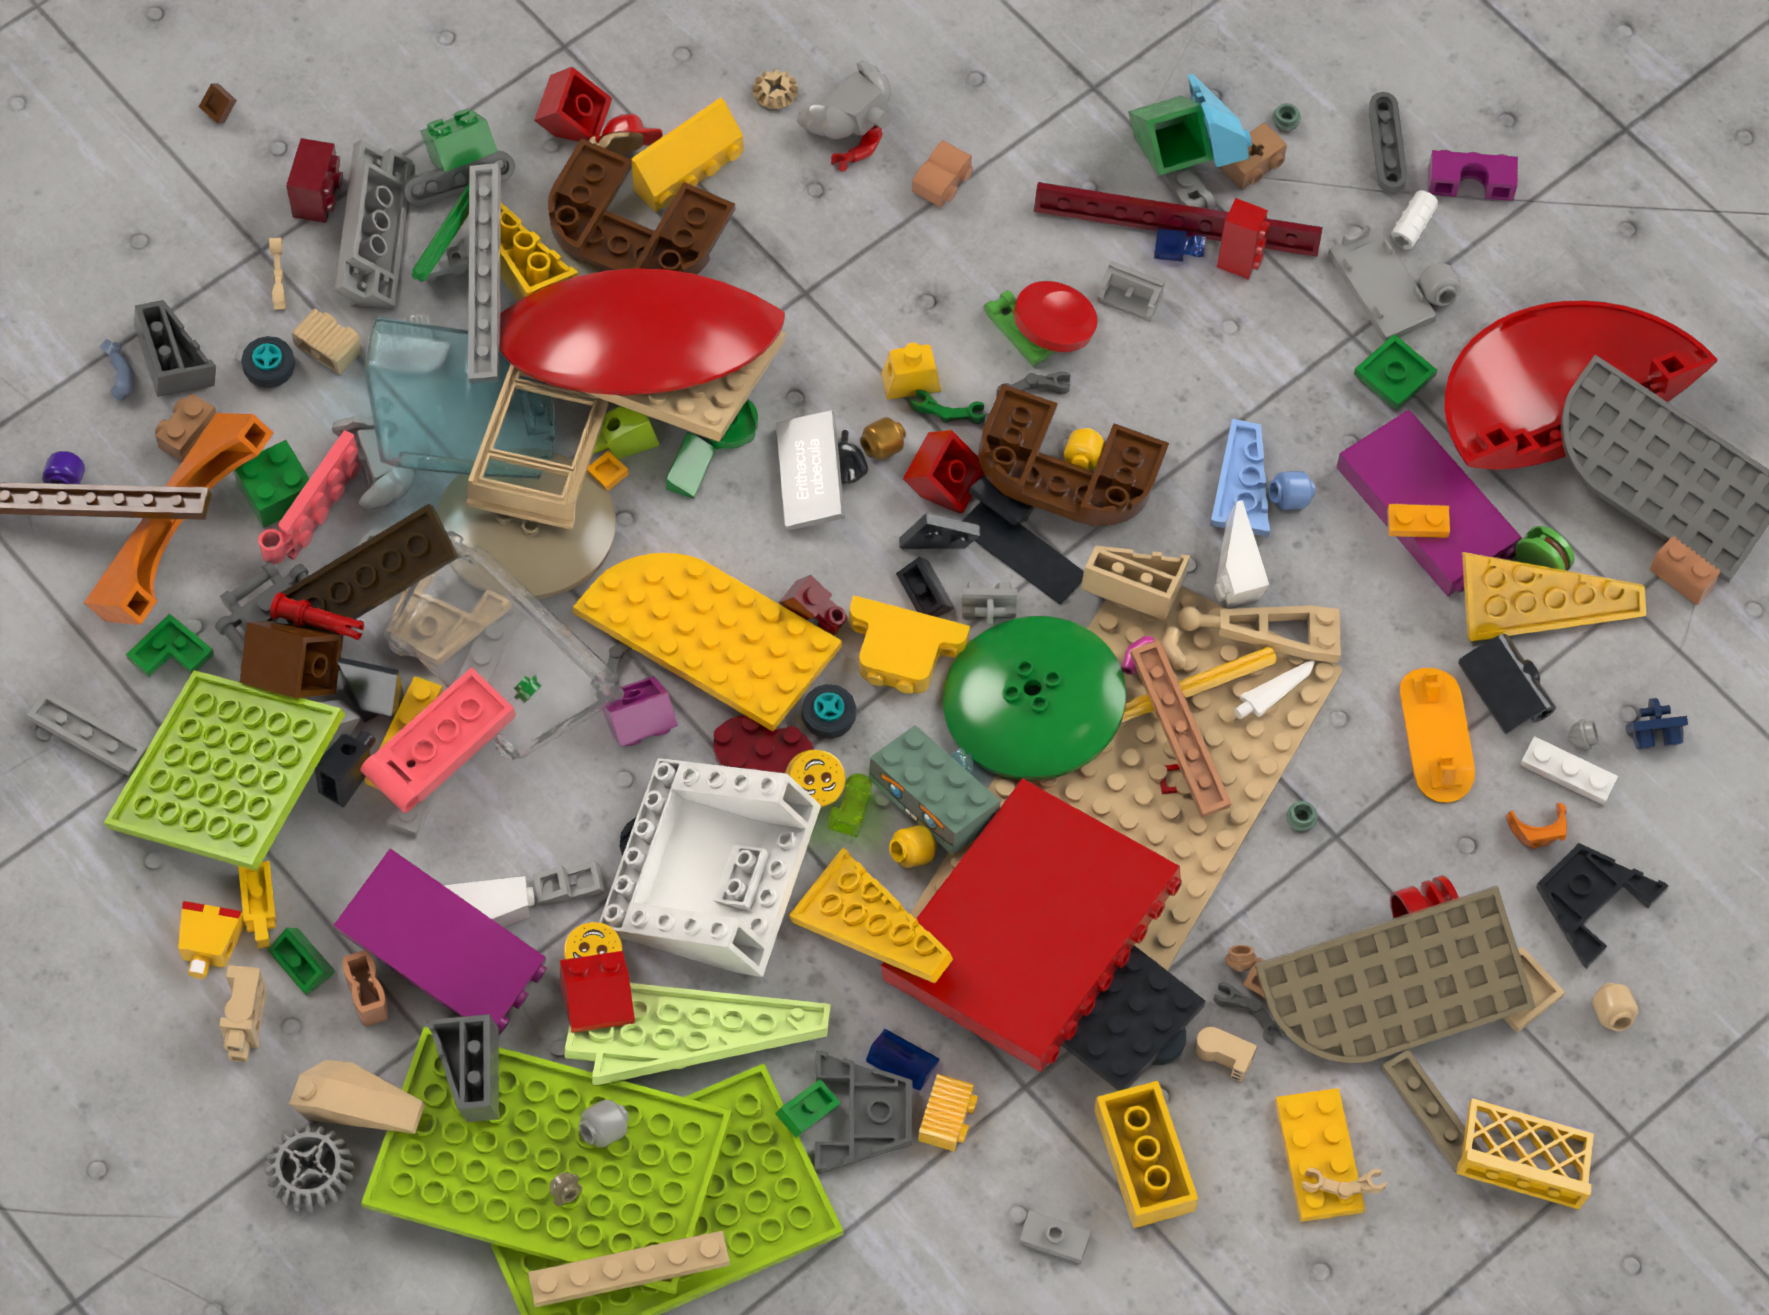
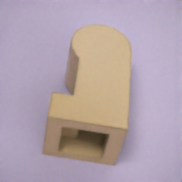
M1215 1027L1203 1028L1198 1033L1195 1044V1053L1198 1058L1207 1062L1216 1061L1232 1069L1230 1078L1241 1083L1257 1049V1045Z

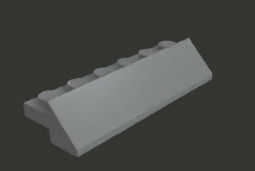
M359 140L353 145L335 291L350 298V306L393 308L396 302L408 202L403 195V185L411 177L413 160L392 148L382 152L363 140Z

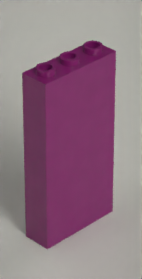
M1410 409L1339 454L1336 468L1387 527V509L1389 504L1449 506L1450 534L1448 538L1396 536L1447 597L1456 591L1458 593L1464 591L1462 552L1505 560H1512L1516 556V545L1522 538L1520 534Z
M391 848L333 925L337 932L361 949L368 951L371 956L458 1017L490 1014L499 1028V1035L510 1022L507 1015L512 1008L519 1009L529 994L525 991L532 981L537 984L547 970V967L544 966L546 962L544 955Z

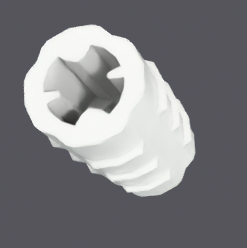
M1423 190L1415 193L1390 234V240L1394 245L1404 250L1412 249L1416 241L1420 239V234L1426 228L1428 221L1432 218L1433 213L1438 207V200L1434 195Z

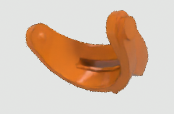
M1561 802L1556 803L1558 820L1545 827H1533L1524 824L1516 817L1514 811H1509L1506 814L1507 824L1515 837L1523 845L1533 849L1549 846L1557 839L1565 841L1567 834L1565 817L1567 811L1566 806L1562 805Z

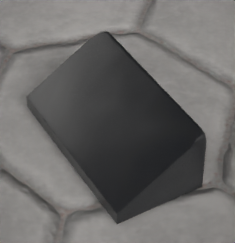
M985 475L968 490L972 496L1013 525L1026 522L1035 508L1002 494Z
M919 556L896 573L917 612L939 617L954 609L949 596L928 560Z

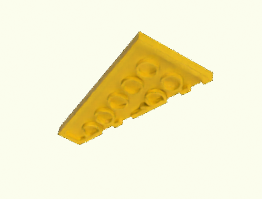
M1462 552L1467 638L1470 641L1491 639L1501 634L1512 636L1646 616L1645 587L1642 584Z
M844 847L788 915L792 923L933 983L939 979L953 960L950 952L929 931H926L918 923L917 919L911 913L909 914L901 903L876 878L874 879Z

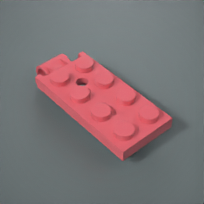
M346 430L342 432L279 522V531L268 529L260 534L258 542L262 558L266 563L270 561L274 565L279 564L285 559L286 555L294 560L302 547L306 548L309 545L318 524L322 525L325 522L334 501L338 502L345 491V485L350 478L354 479L357 476L361 463L354 434Z

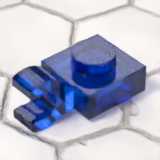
M1158 228L1154 259L1183 262L1184 255L1204 257L1206 237L1192 236L1186 239V231Z

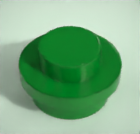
M526 675L513 688L518 692L514 698L516 700L520 698L526 703L542 686L536 681L538 677L534 675L530 679Z

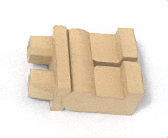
M228 965L226 979L232 995L224 1008L226 1018H220L219 1027L224 1037V1049L229 1051L228 1059L230 1061L247 1063L250 1049L259 1048L260 1039L258 1034L263 1016L267 987L260 968Z

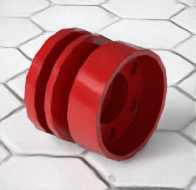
M1444 875L1433 878L1432 882L1430 880L1421 882L1420 891L1415 886L1392 892L1390 896L1392 917L1394 919L1459 898L1458 893L1451 881Z

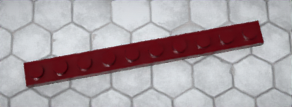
M1042 182L1037 184L1033 211L1220 242L1222 240L1225 219L1229 213ZM1267 218L1266 222L1270 223V227L1265 237L1267 243L1264 249L1318 257L1323 227Z

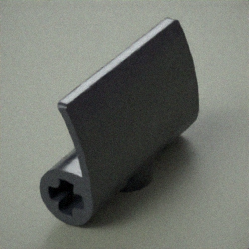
M1507 634L1494 637L1459 659V666L1505 734H1508L1529 719L1534 723L1542 721L1555 711V704L1540 684V675L1532 661L1523 659Z

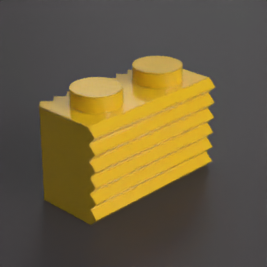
M937 1074L919 1130L918 1141L952 1152L956 1151L958 1142L964 1144L969 1125L964 1124L967 1113H974L978 1096L973 1095L974 1084Z

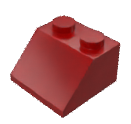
M569 67L550 75L534 121L555 137L577 142L581 138L589 141L593 136L601 133L612 97L574 67Z
M953 430L928 432L903 480L920 497L960 514L964 512L972 497L968 490L983 477L984 472L980 466L978 456Z
M623 951L560 960V988L572 1033L635 1023L630 979Z

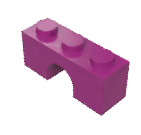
M1432 150L1428 165V193L1456 197L1460 182L1464 179H1474L1483 185L1485 199L1513 201L1518 186V157L1506 154L1490 155L1478 152L1463 153L1451 152L1450 150Z

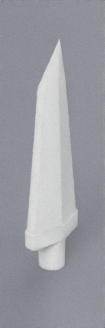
M1310 660L1240 695V700L1243 704L1234 709L1237 718L1242 719L1251 712L1258 717L1263 715L1265 711L1310 675L1315 660Z

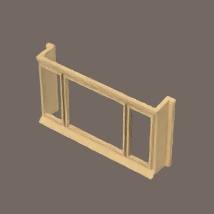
M510 364L468 479L466 506L572 530L575 521L576 501L610 402L590 394L519 379L520 376L535 378L523 373ZM515 389L592 406L572 466L494 449ZM490 459L568 476L562 495L483 477Z

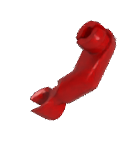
M876 125L873 126L862 136L858 146L849 149L845 154H833L831 156V164L838 163V170L844 172L847 170L849 162L855 163L872 156L882 138V128Z

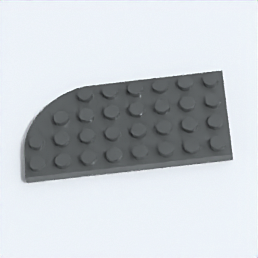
M1594 355L1570 389L1562 409L1561 438L1565 455L1571 468L1591 492L1666 542L1672 536H1676L1677 540H1681L1682 544H1686V547H1691V551H1696V554H1700L1701 558H1705L1706 562H1710V565H1715V569H1720L1719 577L1729 583L1769 525V469L1597 355Z

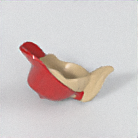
M620 114L609 120L603 132L593 136L589 142L623 156L629 151L640 150L642 146L652 145L663 137V132L658 128L644 127L641 118L636 114Z

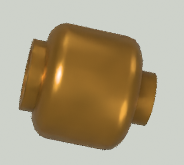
M883 417L863 429L860 443L868 457H874L882 461L903 450L906 432L900 422Z

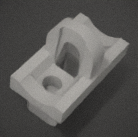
M464 239L449 244L439 260V265L438 263L436 264L426 282L435 281L440 275L448 273L454 275L465 273L466 269L469 268V256ZM425 249L413 252L415 264Z

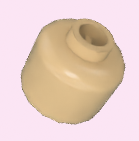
M1604 984L1592 999L1593 1008L1599 1023L1604 1028L1612 1029L1613 1031H1622L1629 1028L1639 1013L1631 990L1623 984Z

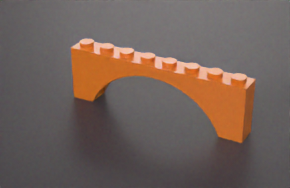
M216 413L165 487H204L210 490L237 467L257 457L274 432L254 414ZM143 518L84 601V604L106 622L141 625L157 602L154 581L160 559L170 539L184 519Z

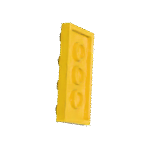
M1339 1088L1276 1097L1275 1104L1300 1222L1364 1213L1365 1205L1362 1193L1342 1199L1336 1194L1320 1189L1317 1192L1311 1193L1302 1188L1304 1181L1310 1184H1317V1180L1314 1177L1305 1175L1306 1170L1310 1168H1316L1322 1173L1323 1177L1341 1183H1349L1359 1179Z

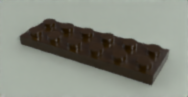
M427 504L281 593H285L287 598L297 601L305 599L312 604V607L356 620L458 559L459 556L434 506ZM287 620L289 625H295L293 621ZM306 624L305 626H302V627H307V628H313V629L328 631V630H325V629H322V628H318V627H314V626L308 625V624Z

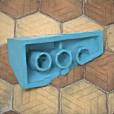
M1193 73L1188 74L1192 101L1201 104L1215 166L1220 167L1249 159L1248 147L1252 146L1249 130H1243L1239 118Z

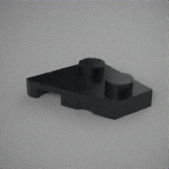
M926 513L899 537V547L901 549H965L980 536V528L976 524Z

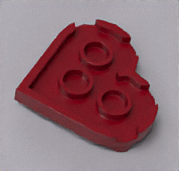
M743 715L728 719L714 731L713 752L719 766L786 773L788 764L796 755L807 750H814L812 742L797 727L789 726L771 731Z

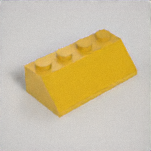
M722 97L631 158L633 191L654 212L663 207L670 206L683 182L696 187L707 176L715 175L720 167L729 161L739 158L744 151L743 134Z

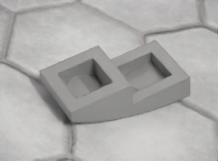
M596 861L568 869L561 865L533 874L539 904L560 903L605 893L600 865Z

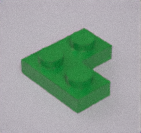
M169 613L126 653V656L133 665L150 677L170 658H173L192 674L193 670L198 671L213 657L214 652L211 647Z

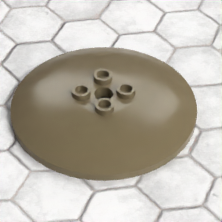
M535 449L507 451L572 466L573 459L549 451ZM490 459L483 478L562 495L568 476ZM474 464L467 467L453 479L438 504L437 514L459 556L458 559L449 563L448 566L459 578L475 589L484 593L490 591L511 600L549 598L563 594L581 585L605 562L613 546L616 534L615 509L609 492L588 472H586L576 501L575 521L572 530L466 506L468 479Z

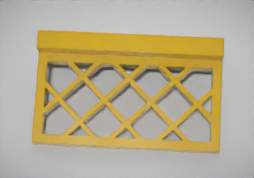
M1472 1098L1468 1106L1462 1157L1458 1162L1456 1174L1579 1210L1591 1194L1592 1184H1589L1588 1181L1594 1134ZM1476 1112L1487 1113L1494 1123L1484 1128L1476 1118ZM1510 1120L1517 1122L1524 1132L1514 1137L1505 1123ZM1498 1128L1507 1140L1499 1146L1495 1144L1488 1134L1489 1131ZM1540 1129L1548 1131L1555 1141L1545 1146L1535 1132ZM1527 1136L1538 1149L1529 1155L1518 1142ZM1481 1137L1490 1151L1484 1153L1473 1150V1140ZM1572 1138L1584 1142L1583 1151L1575 1155L1566 1141ZM1512 1146L1520 1160L1517 1162L1507 1160L1501 1151ZM1559 1146L1568 1158L1560 1164L1557 1163L1549 1152L1550 1149ZM1542 1155L1551 1169L1547 1171L1538 1169L1532 1159ZM1573 1164L1580 1174V1179L1569 1178L1563 1171V1168Z

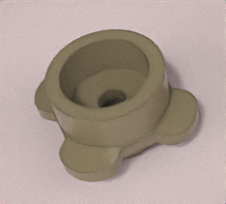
M561 1173L551 1181L549 1190L551 1195L555 1197L553 1203L556 1206L573 1201L581 1193L583 1188L578 1184L579 1176L577 1174Z

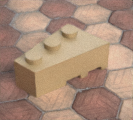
M1095 546L1084 569L1081 590L1165 621L1185 579L1190 555L1181 554L1180 558L1162 556V552L1152 551V555L1133 553V549Z

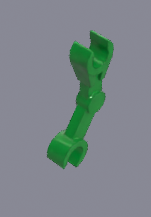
M916 390V397L923 399L924 402L918 403L910 399V406L914 411L933 414L943 422L969 419L974 424H980L985 421V414L976 415L973 413L974 411H984V403L973 402L969 407L965 408L944 407L938 404L924 390Z

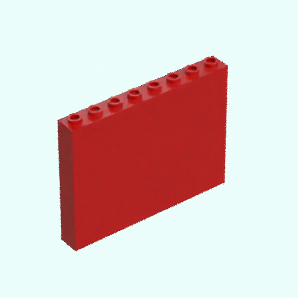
M1022 778L916 918L918 923L950 952L953 958L952 962L935 983L883 962L881 964L883 980L1042 1073L1047 1064L1052 1065L1056 1061L1063 1042L1070 1040L1074 1036L1078 1028L1077 1023L1082 1016L1090 1014L1096 1002L1095 998L1100 991L1105 992L1109 988L1118 967L1122 968L1127 963L1131 954L1130 950L1135 943L1140 944L1143 941L1153 919L1157 920L1161 916L1169 896H1175L1182 885L1180 865Z

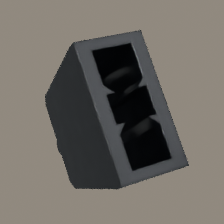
M361 730L355 739L348 734H342L325 752L315 768L319 794L343 808L346 806L366 777L360 771V768L370 757V749L376 743V739L372 734Z

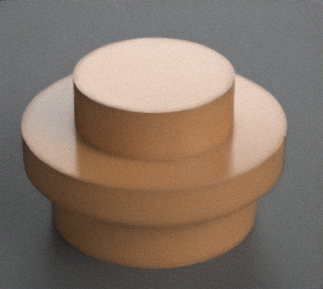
M1248 945L1230 947L1225 957L1226 964L1239 972L1248 971L1257 960L1254 949Z

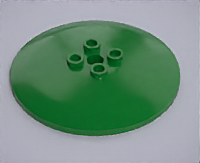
M1051 616L1015 618L992 626L979 634L956 657L947 674L943 691L945 721L958 748L975 764L993 774L1015 780L1023 778L1027 781L1060 777L1080 769L1095 759L1105 750L1116 735L1126 706L1124 675L1116 656L1109 646L1084 626ZM1035 685L1041 688L1040 693L1034 696L1025 693L1029 686Z

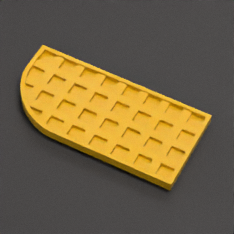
M652 553L624 560L603 572L573 606V614L771 731L776 729L842 647V640L706 561L684 554Z

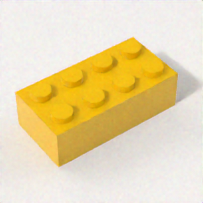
M1154 1081L1097 1097L1094 1112L1133 1229L1195 1212L1198 1196L1159 1082Z

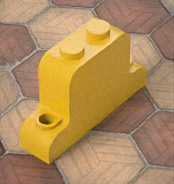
M853 595L850 604V627L854 631L866 635L859 655V673L862 678L872 685H887L906 694L923 693L930 686L938 658L940 656L957 657L969 642L970 626L855 595Z

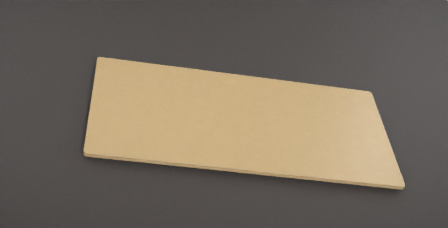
M1182 585L1165 621L1105 599L1087 628L1109 646L1121 667L1127 647L1143 636H1150L1154 638V641L1160 640L1162 642L1167 627L1172 626L1179 629L1181 635L1177 646L1182 651V654L1187 657V664L1181 670H1176L1172 667L1177 681L1264 649L1256 645L1218 636V628L1199 626L1193 631L1182 629L1178 624L1177 617L1179 612L1185 607H1193L1200 614L1219 616L1220 609H1227ZM1254 622L1229 623L1257 631V624ZM1268 630V632H1269L1270 635L1282 637V636H1280V635H1278V634H1276V633H1274V632ZM1274 651L1277 657L1275 664L1185 698L1231 801L1230 808L1201 818L1181 770L1167 771L1165 765L1178 763L1155 710L1121 723L1116 735L1105 750L1080 769L1052 779L1028 781L1180 865L1182 885L1175 896H1169L1161 916L1157 920L1153 919L1148 925V931L1140 944L1135 943L1136 947L1167 971L1338 681L1342 672L1339 665L1333 662L1315 661L1310 675L1260 717L1251 712L1242 719L1237 718L1234 709L1243 704L1240 700V695L1310 660ZM1137 669L1134 675L1123 673L1126 686V701L1147 694ZM996 775L988 790L1001 800V807L1021 780ZM1166 777L1167 787L1176 786L1177 793L1162 794L1160 781ZM975 840L955 855L948 852L913 908L911 914L915 918L925 908Z

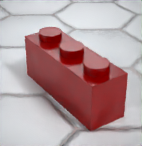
M1235 198L1225 219L1217 268L1246 279L1250 278L1253 269L1259 270L1264 258L1262 253L1267 243L1265 237L1270 227V223L1266 222L1267 209Z

